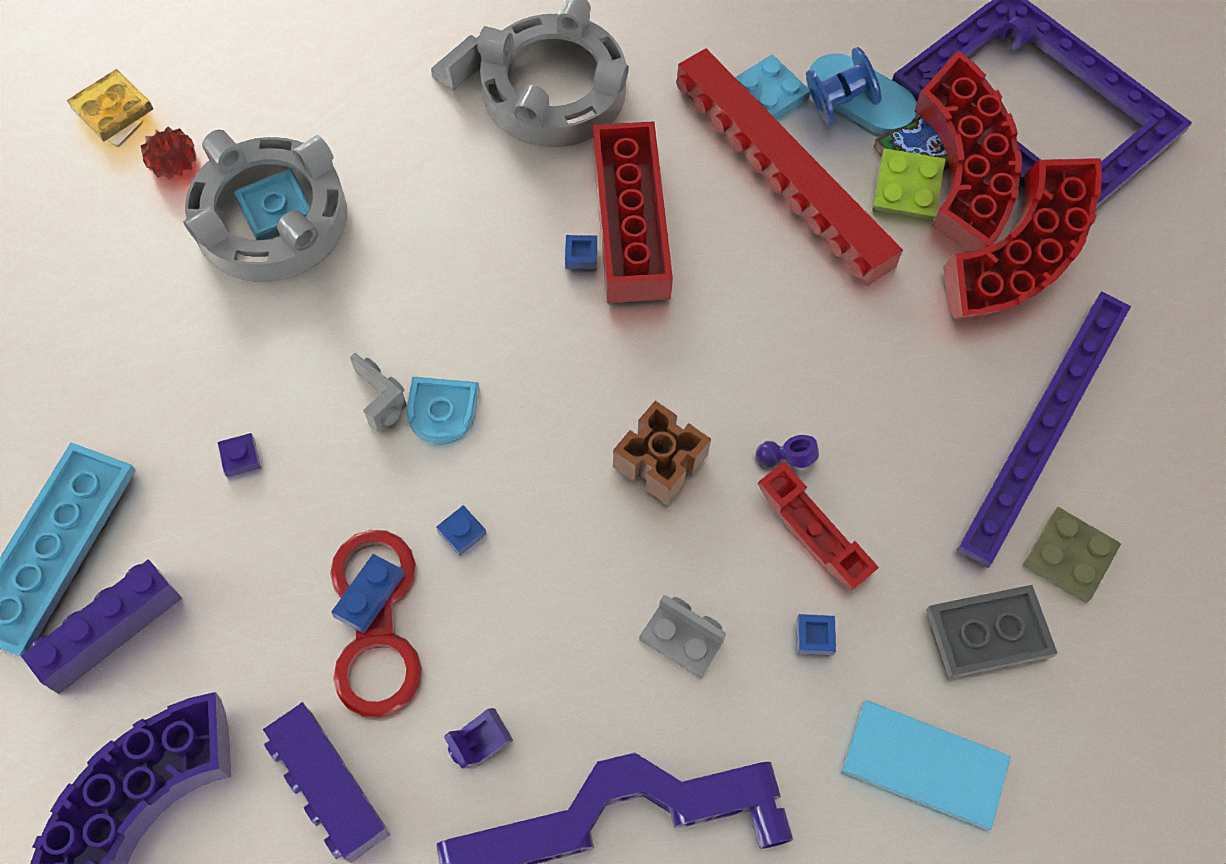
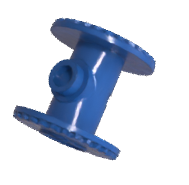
M859 47L852 49L851 52L853 67L824 81L820 80L813 69H809L805 74L813 102L821 118L828 126L835 124L832 108L839 104L848 103L854 97L863 93L867 95L874 105L879 104L882 100L875 71L865 52Z

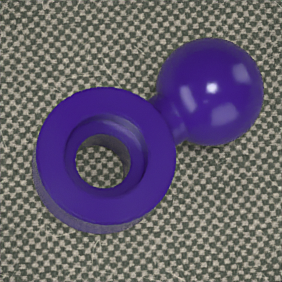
M797 435L788 439L783 446H779L773 441L762 442L757 447L755 456L757 462L766 468L777 466L781 460H786L791 466L805 468L818 459L819 449L814 437Z

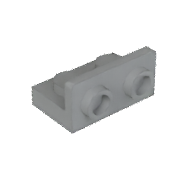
M663 595L658 609L640 634L639 640L701 679L723 645L726 633L722 630V626L713 618L708 616L702 618L692 612L690 605L678 597L671 599Z

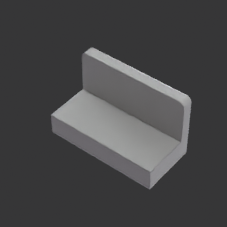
M473 35L468 36L431 68L432 77L452 91L456 90L481 67V53L478 52L479 36L477 38Z

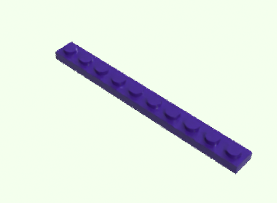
M1102 291L1100 292L960 542L957 551L987 568L993 563L1130 310V305Z

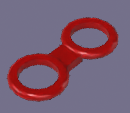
M370 529L354 534L341 544L334 555L330 576L335 592L340 598L350 586L345 575L348 562L360 549L371 545H381L393 550L399 557L400 568L403 569L405 576L365 634L356 630V639L345 646L336 661L333 681L337 696L347 709L362 717L381 718L397 713L412 700L420 686L422 667L417 651L408 640L395 634L393 604L405 596L414 580L416 564L412 550L401 537L386 530ZM375 647H385L398 652L404 659L406 666L405 681L399 691L390 698L379 702L366 701L356 696L351 689L349 681L351 667L356 658L366 650Z

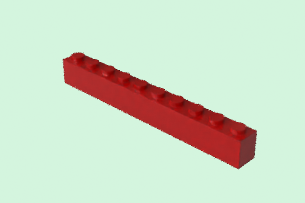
M707 48L678 64L676 84L680 92L686 94L695 103L698 111L704 113L713 122L716 130L723 133L731 141L734 149L742 153L750 161L753 169L761 173L769 181L772 189L780 193L789 202L791 209L795 213L800 214L809 223L811 230L828 243L831 251L846 262L851 272L857 278H861L869 286L897 267L903 249Z

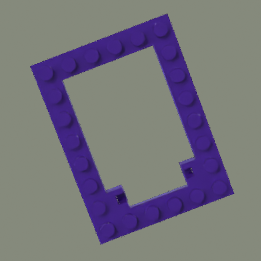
M991 0L895 72L892 81L909 90L917 102L923 88L958 50L968 57L996 35L1002 40L1012 35L1015 38L1012 48L1016 51L1031 41L1143 126L1101 161V196L1098 198L1096 208L1183 135L1192 124L1190 120L1028 0ZM1018 142L1019 151H1021L1022 171L1019 185L1025 189V173L1041 159Z

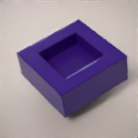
M252 433L217 442L223 472L227 477L261 468L255 438Z

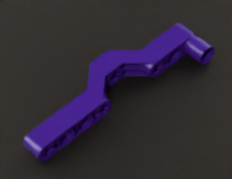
M631 753L597 761L568 810L450 838L437 843L436 847L439 864H539L568 857L594 848L591 830L607 805L640 797L648 799L670 813L674 828L688 827L750 811L760 849L793 841V836L785 809L777 808L775 800L779 799L781 795L771 762L752 764L682 782L637 753Z

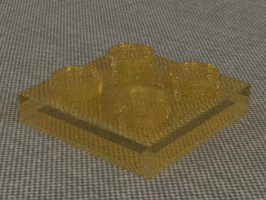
M117 68L66 100L70 108L103 142L154 109L150 100Z

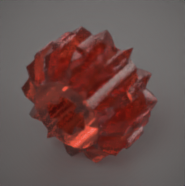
M167 126L164 131L160 132L155 129V135L145 136L146 143L140 145L143 162L146 168H149L157 178L164 175L170 180L175 174L182 177L184 170H192V162L197 160L194 149L195 145L192 139L185 135L180 128L173 131V129Z

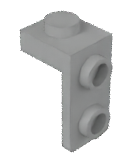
M354 353L350 359L355 372L381 393L363 410L369 426L379 433L385 426H391L398 419L400 412L407 406L403 395L405 390L395 378L389 377L387 379L382 375L380 368L370 358L363 359Z

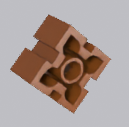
M655 400L638 420V434L629 430L613 449V467L633 482L639 476L646 480L645 490L668 506L684 486L686 472L693 475L707 458L711 438L689 423L684 429L676 425L677 415Z

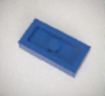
M372 554L331 611L333 617L365 634L405 576L403 569Z

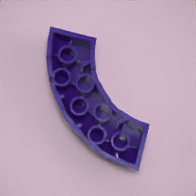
M213 692L167 706L168 709L146 720L142 718L132 725V729L115 741H109L87 762L88 766L80 773L73 784L69 783L51 808L50 812H52V815L42 835H37L32 848H35L30 864H128L142 836L151 824L174 802L203 785L231 777L228 722L219 695Z

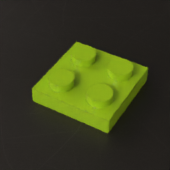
M884 148L872 210L934 221L937 213L945 158Z

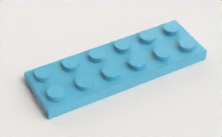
M74 443L69 444L0 556V650L22 658L21 655L28 651L32 643L37 640L134 475L136 469L131 464Z

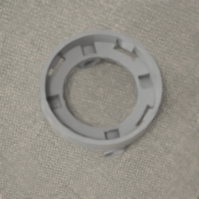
M565 0L559 14L531 16L519 20L503 30L488 26L482 28L478 39V52L481 53L482 59L480 75L484 104L492 120L510 136L537 146H570L592 139L593 125L612 124L618 117L625 101L629 66L626 64L623 51L616 40L602 27L590 21L591 7L587 0ZM546 39H562L579 44L593 55L598 64L595 71L593 89L583 98L560 106H549L548 94L545 90L535 85L525 86L521 95H519L509 82V65L521 49L529 44ZM495 83L503 102L499 103L495 95L491 97L489 85ZM592 110L595 114L575 123L568 124L567 120L578 118Z
M218 129L210 132L204 138L202 148L209 161L203 165L191 182L185 202L186 220L183 223L197 242L203 255L213 266L227 275L253 282H273L289 279L310 270L333 251L345 229L347 204L340 179L332 163L334 159L332 151L319 135L314 136L305 143L289 138L262 137L236 144L224 130ZM266 164L283 165L298 171L309 181L313 190V201L309 213L305 217L300 211L292 210L283 215L277 225L279 237L268 240H249L238 237L226 230L216 213L217 200L223 187L235 175L248 168ZM329 194H336L338 204L337 206L333 205L332 216L328 217L326 213L329 204ZM238 254L251 257L268 256V259L265 262H246L237 260Z

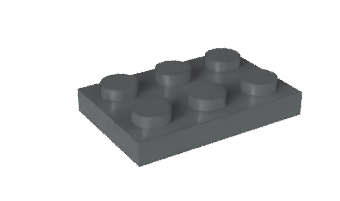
M1033 585L930 605L926 609L949 679L1052 658L1058 654Z

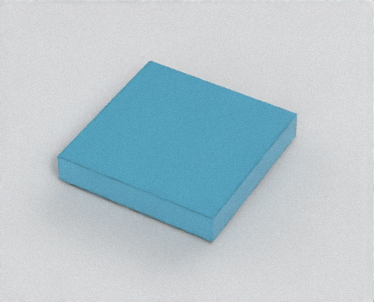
M292 168L234 191L256 240H268L280 235L277 225L286 213L298 210L306 217L311 208Z

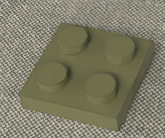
M1057 507L1051 514L1023 566L1087 603L1092 599L1122 543L1062 508Z

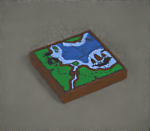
M921 116L914 119L908 125L897 128L875 140L874 147L881 155L884 148L945 158L944 170L950 167L941 140L933 128Z

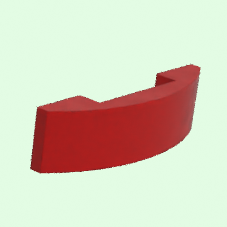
M785 461L757 483L771 507L799 543L822 567L848 589L854 590L879 568L856 541L850 543L805 493L807 486Z

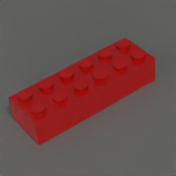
M655 122L593 125V154L607 303L671 299L673 275Z

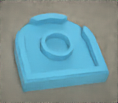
M412 377L407 403V418L412 431L420 439L431 444H448L462 438L470 430L474 422L479 392L478 382Z

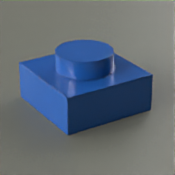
M566 235L565 269H597L596 235Z
M464 505L436 526L438 533L459 556L487 534L486 529Z
M798 614L797 654L834 655L836 652L835 616Z

